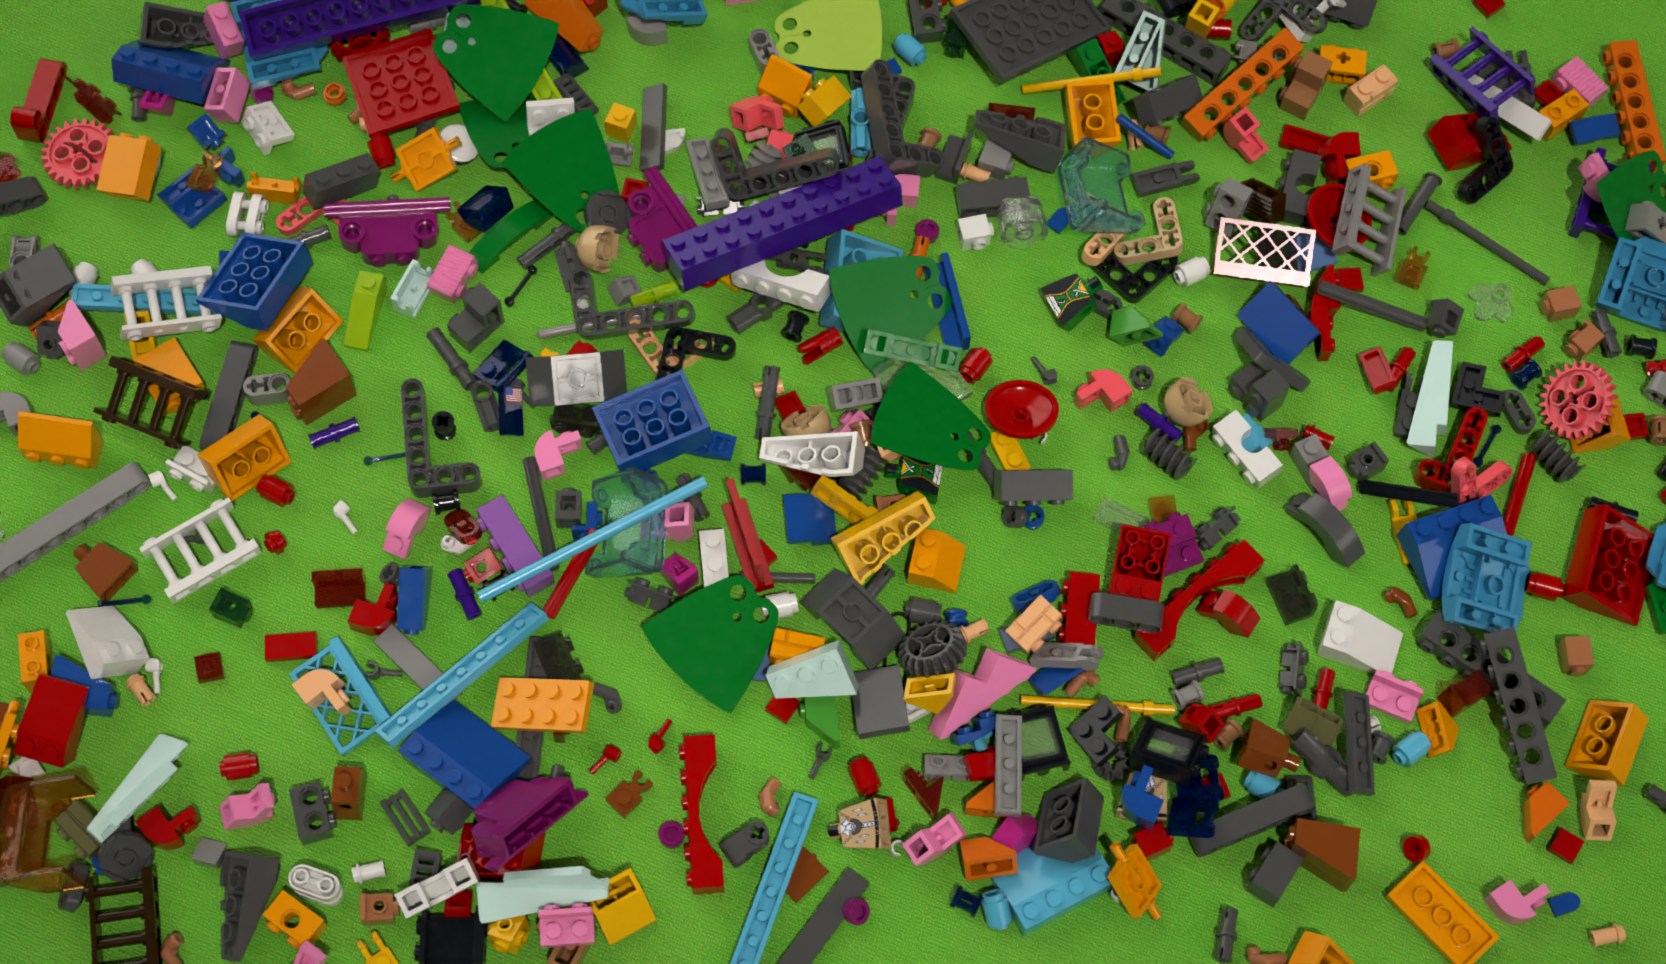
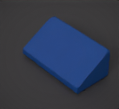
M1044 667L1029 678V682L1036 694L1047 695L1084 670L1080 667Z

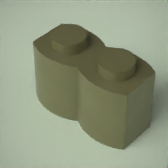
M1298 696L1282 728L1292 738L1300 730L1307 728L1327 747L1332 746L1342 728L1344 719L1329 710L1319 707L1312 701Z

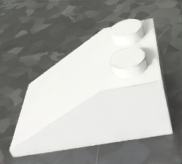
M1336 600L1329 612L1317 655L1372 674L1376 671L1392 673L1403 632L1361 608Z
M113 605L67 610L68 621L91 679L136 674L149 659L141 636Z

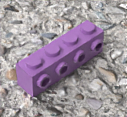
M503 495L476 509L478 514L476 523L482 532H488L491 537L488 539L489 544L495 553L499 551L503 556L500 560L507 572L512 571L514 573L542 559L539 551ZM548 569L516 587L520 593L525 591L529 598L555 582L551 570Z

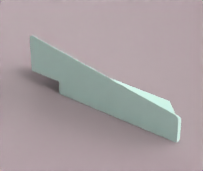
M1434 340L1432 343L1407 439L1408 446L1430 457H1435L1436 435H1446L1453 341Z
M165 734L158 735L89 824L87 831L102 844L173 777L178 768L172 763L184 752L188 744L185 741Z
M584 866L504 872V883H477L479 920L481 923H488L537 913L539 910H544V907L550 905H558L562 908L573 904L606 899L609 894L610 879L607 877L597 879L591 876L590 869Z

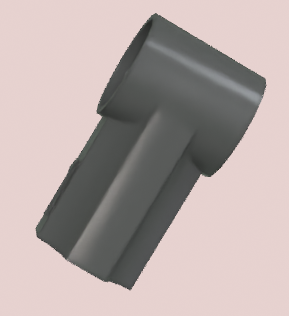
M480 380L475 382L471 387V395L484 432L497 431L505 426L493 388L487 381ZM481 392L489 393L485 398L477 397Z

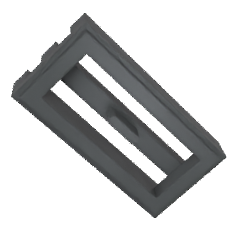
M403 789L399 790L398 794L390 796L387 801L384 800L380 803L408 847L431 833ZM400 799L404 801L423 831L418 833L398 801ZM389 806H395L414 837H408Z

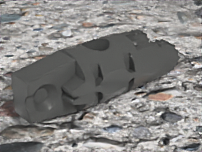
M793 248L770 257L768 260L776 261L777 267L803 272L810 269L824 274V269L818 266H809L810 258L826 261L828 254ZM798 256L797 261L793 262L794 258Z

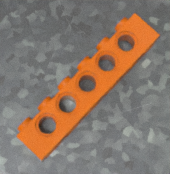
M1285 27L1185 114L1181 121L1182 126L1199 143L1205 138L1207 141L1210 140L1218 132L1216 129L1221 124L1225 125L1238 109L1242 110L1252 102L1250 98L1255 94L1260 96L1269 87L1267 83L1272 79L1277 81L1286 72L1284 69L1289 64L1294 66L1298 57H1302L1300 54L1304 46ZM1272 54L1281 55L1283 60H1275ZM1255 69H1263L1266 75L1261 76L1257 74ZM1240 83H1245V84H1247L1248 87H1249V90H1247V91L1242 90V89L1239 87V84H1240ZM1222 98L1230 99L1232 105H1225L1222 102ZM1205 113H1212L1216 119L1208 120L1205 117Z
M1637 40L1609 42L1602 54V62L1607 67V82L1612 88V103L1616 105V118L1622 130L1621 141L1626 146V161L1643 152L1653 150L1658 153L1664 165L1666 156ZM1651 159L1649 164H1652L1650 172H1656L1657 163Z

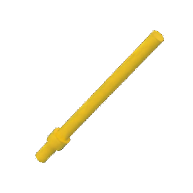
M1137 67L1132 68V71L1022 85L1023 94L1066 89V84L1072 82L1113 80V82L1133 80L1134 82L1144 81V78L1162 76L1161 67L1148 69Z
M1021 695V705L1025 706L1045 704L1047 707L1054 705L1055 708L1089 710L1099 701ZM1112 701L1114 705H1126L1132 713H1142L1143 716H1153L1154 714L1174 715V705L1154 704V701H1143V703Z

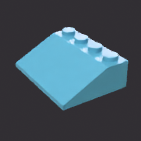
M842 229L827 241L826 254L828 256L825 262L824 274L829 275V269L852 263L886 257L903 256V249ZM831 289V294L821 308L820 325L828 328L834 326L838 331L846 332Z
M1035 843L1017 854V874L990 878L995 889H1002L1004 896L1007 895L1013 920L1023 937L1113 888L1107 878L1111 869L1097 848L1095 856L1075 863H1069L1036 855L1033 852Z

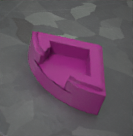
M273 86L249 91L256 104L268 101L273 102Z

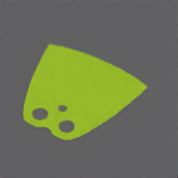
M807 0L785 11L775 20V32L779 35L776 49L779 57L789 63L822 69L865 71L875 60L881 57L882 19L879 0ZM786 19H795L797 26L793 30H785L782 25ZM809 30L811 32V35L809 37H804V31ZM795 42L798 45L797 52L787 54L784 51V46L787 43Z

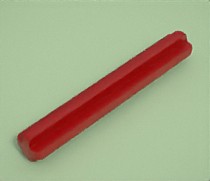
M1528 452L1522 456L1503 519L1506 533L1510 536L1514 535L1537 459L1536 455Z
M589 529L587 535L596 531V529ZM597 545L573 557L543 608L548 618L555 619Z

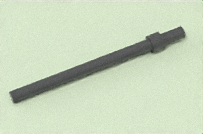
M1432 200L1425 206L1426 209L1439 216L1442 222L1447 225L1450 223L1543 285H1546L1549 281V276L1456 217V213L1449 208L1444 209Z

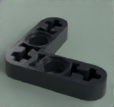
M1482 116L1476 122L1475 131L1487 162L1459 186L1457 195L1462 202L1476 203L1512 172L1513 160L1499 122L1493 117ZM1496 141L1497 148L1492 152V144ZM1487 173L1488 180L1486 184H1483V177Z
M1096 248L1092 255L1097 254L1099 250ZM1110 253L1101 264L1097 266L1089 265V267L1124 300L1129 303H1138L1174 272L1178 258L1175 256L1149 261L1136 274H1133ZM1169 259L1171 263L1165 264L1160 270L1159 267L1162 265V261H1167ZM1119 271L1123 278L1114 280L1111 278L1110 273ZM1152 272L1156 275L1157 279L1147 281L1144 278V274ZM1139 283H1140L1141 286L1139 287L1138 292H1137V293L1134 292V293L1130 294V293H1129V290H1130V289L1134 290L1135 288L1138 287V285H1139Z
M682 327L671 328L666 336L656 380L667 376V372L672 374L682 370L686 354L718 360H730L736 354V343L732 337ZM677 336H681V340H679L678 350L674 349V339H676ZM698 339H705L708 345L703 349H699L695 346V342ZM712 341H714L716 345L714 346V350H712ZM724 344L729 345V349L726 352H722ZM670 356H675L679 359V363L675 366H670L665 361Z

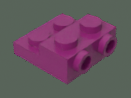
M1176 512L1167 516V521L1158 524L1157 520L1143 525L1146 529L1171 533L1164 577L1204 562L1195 539L1197 535L1188 514L1181 516L1180 512Z

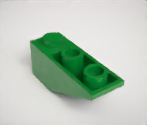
M1096 38L1088 40L1068 52L1080 77L1113 73ZM1114 82L1116 104L1119 105L1126 101V98L1118 82Z

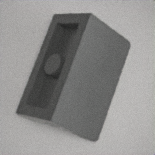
M969 131L966 139L950 134L943 151L945 163L935 172V178L954 184L958 183L961 169L972 146L973 132Z

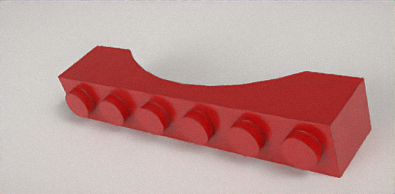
M1245 539L1238 545L1235 542L1231 544L1224 552L1226 555L1222 559L1215 558L1207 566L1208 571L1203 575L1200 573L1195 575L1190 580V586L1186 590L1181 588L1171 597L1172 602L1167 606L1164 605L1162 629L1160 632L1136 631L1133 641L1153 661H1156L1172 647L1176 638L1179 619L1193 601L1209 592V590L1228 585L1244 584L1261 570L1265 559Z
M715 734L684 736V745H679L680 761L685 760L686 770H681V785H687V795H682L683 811L688 810V820H683L684 836H689L690 845H685L686 861H691V871H686L687 887H692L693 895L725 893L723 860L713 851L706 840L699 817L703 789L709 776L717 767Z

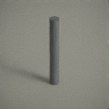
M770 572L774 583L815 584V574Z

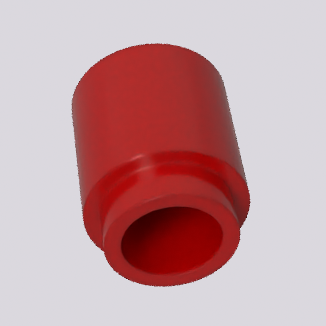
M382 133L373 135L371 140L367 142L370 155L378 168L381 170L394 166L396 164L394 160L396 155L390 136H384Z
M982 347L973 348L960 365V371L958 372L960 377L970 384L979 381L993 363L991 353Z
M263 475L256 486V492L260 494V497L280 507L291 504L295 497L294 486L274 475Z
M1530 572L1525 592H1529L1531 596L1555 602L1557 597H1562L1565 584L1561 583V577L1536 572V574Z
M250 752L224 755V761L219 763L221 776H226L227 781L252 778L254 774H259L257 753L250 754Z
M862 757L849 764L851 769L849 774L858 795L871 797L879 792L878 788L882 786L873 762L869 761L868 757Z

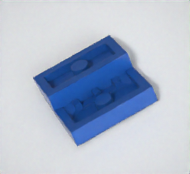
M195 166L158 194L161 201L190 229L228 200L225 194L214 186L208 177Z
M812 494L783 495L788 544L812 542V546L833 544L830 538L837 535L833 509Z

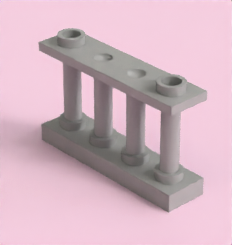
M1364 163L1348 172L1331 252L1338 256L1351 250L1373 261L1371 275L1377 276L1391 270L1403 206L1406 202L1407 188L1401 187L1393 192L1383 189L1370 181L1372 167ZM1367 190L1386 201L1384 211L1366 201ZM1362 211L1382 221L1380 232L1362 222ZM1358 230L1378 241L1376 252L1357 242Z

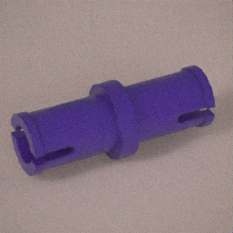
M1146 402L1136 412L1137 416L1152 426L1153 431L1160 427L1162 435L1169 434L1168 439L1170 441L1175 439L1177 443L1184 433L1168 421L1166 415H1160Z
M354 416L336 425L334 423L329 424L328 428L308 436L313 448L317 449V447L333 441L337 443L340 441V438L360 432L361 430Z
M460 568L451 571L447 576L455 590V599L460 602L466 619L473 620L478 618L482 612L473 596L475 592L472 587H469L463 570Z

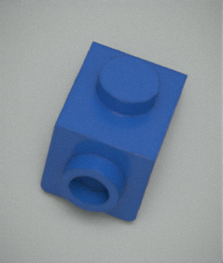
M206 113L186 128L204 151L209 147L214 150L224 142L222 137L225 132L223 129L220 131Z
M227 146L215 156L212 163L216 173L224 183L228 185L233 184L240 188L245 180L241 170L232 165L235 161V156L232 149Z
M1167 316L1155 324L1163 332V337L1143 342L1145 346L1160 357L1165 355L1170 345L1178 340L1185 331L1175 320Z
M587 502V525H573V539L579 540L587 535L589 529L598 530V526H603V511H598L597 502Z

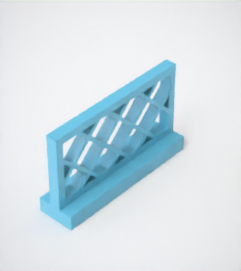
M336 636L329 641V646L289 674L295 682L299 679L298 676L306 670L324 669L321 668L323 658L330 653L335 658L333 670H324L331 671L335 675L346 676L348 682L346 690H344L349 697L350 695H355L361 698L359 710L352 709L349 712L358 714L355 728L343 726L345 716L340 714L338 725L328 724L326 720L328 711H336L333 706H330L328 699L325 700V705L320 704L312 710L340 754L344 756L376 734L374 730L393 715L365 675V672L346 643ZM363 715L372 716L377 723L369 730L360 729ZM341 731L354 732L352 741L343 747L339 741Z

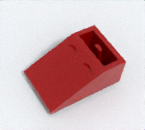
M1478 113L1443 116L1427 132L1449 171L1465 169L1486 161L1475 131L1476 122L1481 117ZM1503 133L1508 149L1511 151L1512 147L1508 142V138ZM1496 141L1492 144V152L1497 148Z
M1122 524L1107 593L1159 602L1171 533Z
M475 824L463 825L456 863L471 857L481 879L503 882L504 872L539 869L545 832L498 871L493 872L492 870H487L484 865L493 857L482 858L477 854L476 844L471 832Z

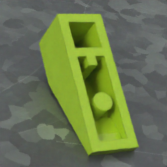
M360 270L353 291L344 347L368 352L387 291L384 275Z

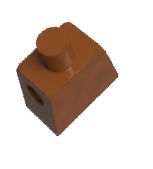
M98 543L92 550L82 544L76 548L73 554L80 561L75 567L76 571L103 604H106L139 570L132 559L103 543Z
M1254 719L1244 735L1237 766L1275 778L1280 773L1282 767L1296 772L1301 758L1288 753L1291 742L1288 737Z
M336 766L334 768L331 805L336 820L363 819L367 772L361 767ZM343 805H349L351 807L343 808Z

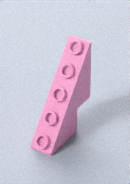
M986 648L975 675L958 669L953 671L956 674L953 697L938 715H934L928 731L940 740L946 739L953 731L961 725L967 724L979 712L989 708L997 699L1010 693L1015 686L1022 681L1028 680L1036 672L1037 668L1018 658Z

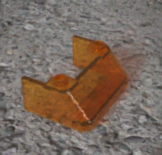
M76 774L16 783L9 786L3 793L0 809V884L45 894L84 888L85 883L65 867H45L51 822L55 821L63 811L67 810L72 804L73 799L96 796V790Z

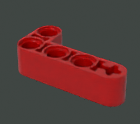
M44 58L39 59L23 107L14 106L11 111L10 124L18 139L43 143L46 139L66 78L67 66L65 62Z
M1472 407L1467 411L1460 423L1445 464L1434 459H1424L1421 461L1413 476L1417 486L1424 489L1451 492V486L1447 484L1446 480L1451 481V469L1455 464V459L1467 457L1472 461L1488 420V415L1484 409ZM1472 421H1475V427H1474V428H1471V427H1470L1471 424H1472ZM1462 439L1469 441L1471 445L1465 444ZM1422 471H1428L1431 476H1426Z

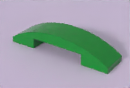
M535 199L503 218L469 252L478 261V271L481 274L487 271L500 260L499 255L532 228L535 230L540 228L554 216L553 213Z
M868 329L863 353L958 372L963 348Z

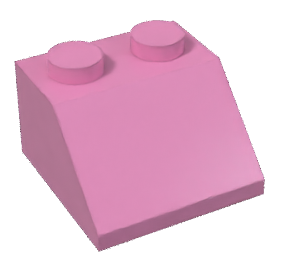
M73 299L69 300L58 329V334L62 339L58 343L72 366L77 364L79 369L83 371L104 359L107 355Z

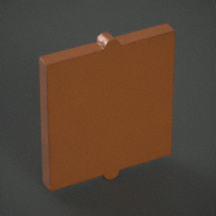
M804 846L801 849L786 890V894L795 903L801 900L829 873L816 859V854H811Z

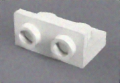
M561 98L526 101L529 136L544 126L575 113L574 99Z
M271 101L246 108L242 119L243 127L249 132L256 146L261 149L264 155H269L274 145L293 141L294 132Z
M182 446L173 461L166 460L165 465L169 470L168 474L178 481L183 479L189 482V485L198 492L204 490L211 494L215 489V483L208 476L197 456L200 452L188 446Z

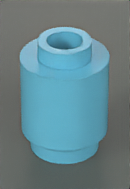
M902 33L893 43V48L896 49L895 52L911 66H919L927 58V48L910 34Z
M1411 732L1393 746V759L1400 766L1410 767L1428 753L1431 742L1423 732Z
M1250 771L1243 783V786L1248 788L1247 791L1261 800L1283 791V788L1279 787L1281 781L1254 771Z
M1002 889L986 891L982 895L983 900L981 903L987 926L994 928V930L1008 928L1009 923L1013 921L1007 895L1004 896Z

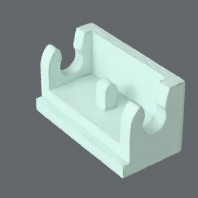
M412 259L390 300L393 310L415 319L430 294L427 282L433 274V270L430 267H427L426 270L422 269L419 261Z

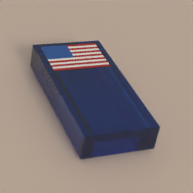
M498 386L500 436H524L522 387Z

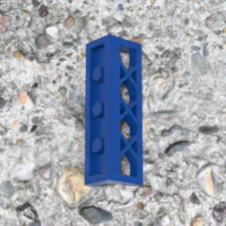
M948 252L941 253L940 262L936 263L940 271L939 283L948 290L951 297L950 309L938 323L943 344L963 348L962 351L969 350L971 335ZM924 266L923 271L927 281L931 276V271L927 266ZM937 293L930 295L933 308L941 307L942 297Z

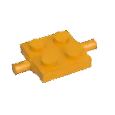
M433 127L395 149L400 159L401 169L390 175L393 178V182L397 183L407 177L415 191L420 192L457 171L458 168L452 158L451 150L462 145V142L459 141L460 138L455 136L453 139L445 142L438 128Z
M10 700L0 729V773L2 768H8L12 750L9 746L10 744L15 745L20 724L16 723V717L21 703Z
M1119 842L1112 843L1109 848L1116 857V864L1107 878L1132 919L1141 918L1146 909L1152 920L1159 919L1162 913L1157 907L1155 899L1162 884L1139 845H1129L1124 852Z

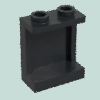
M422 911L421 919H417L416 934L420 935V945H415V961H419V964H486L488 923L480 922L479 911H475V915H471V917H445L444 915L428 914L427 911Z

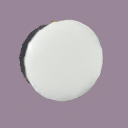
M452 124L442 129L440 134L445 142H448L455 136H458L460 138L459 141L462 142V145L451 150L455 164L467 165L474 161L479 152L470 139L466 127L460 124Z

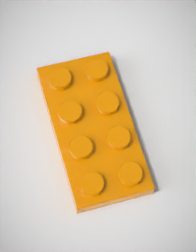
M499 677L491 727L495 730L586 734L594 683L589 680Z
M1424 861L1386 895V898L1451 964H1473L1500 938Z

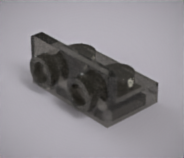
M579 403L555 406L553 415L550 417L551 429L561 434L566 431L574 432L578 430L580 436L585 438L597 436L601 432V428L592 410V407L596 405Z
M1297 564L1293 565L1289 571L1266 579L1265 583L1285 626L1314 615L1318 602L1313 592L1310 593L1307 587L1306 574L1303 570L1300 571Z
M559 631L533 642L547 679L582 680L580 674L585 672L580 660L573 659L571 651L575 650L569 636L564 637L563 633Z

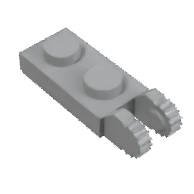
M1045 642L1036 653L1033 652L1030 663L1033 667H1080L1085 671H1095L1099 666L1098 659H1102L1104 650L1099 646L1084 645V643Z

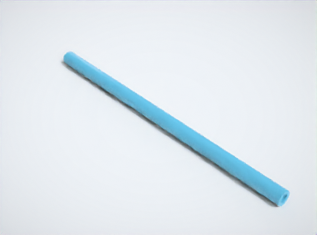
M702 476L477 591V594L482 603L708 488V484Z

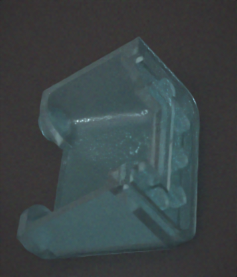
M1085 136L1063 157L1058 167V176L1069 225L1072 230L1079 233L1134 234L1146 225L1141 211L1133 210L1128 214L1121 182L1131 173L1132 168L1129 154Z
M635 467L592 482V499L594 502H597L598 507L605 509L604 526L669 494L668 486L664 480ZM665 510L604 540L602 554H592L586 564L585 574L594 578L651 575L660 572L664 566Z

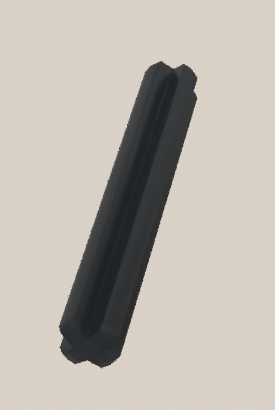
M1361 480L1359 486L1360 493L1365 495L1452 508L1458 505L1459 500L1457 493L1370 480Z

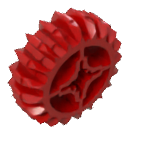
M387 28L376 31V39L368 33L345 39L349 44L348 47L341 43L342 40L329 43L328 46L330 47L331 54L340 63L343 62L342 56L388 42L391 35Z

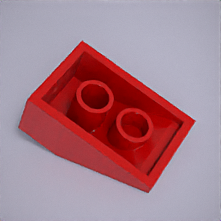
M39 674L18 728L13 754L60 768L74 761L90 687L46 674Z

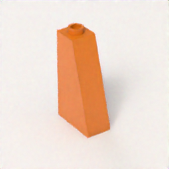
M525 0L524 5L538 17L559 23L557 33L580 52L594 51L599 46L604 30L583 0Z

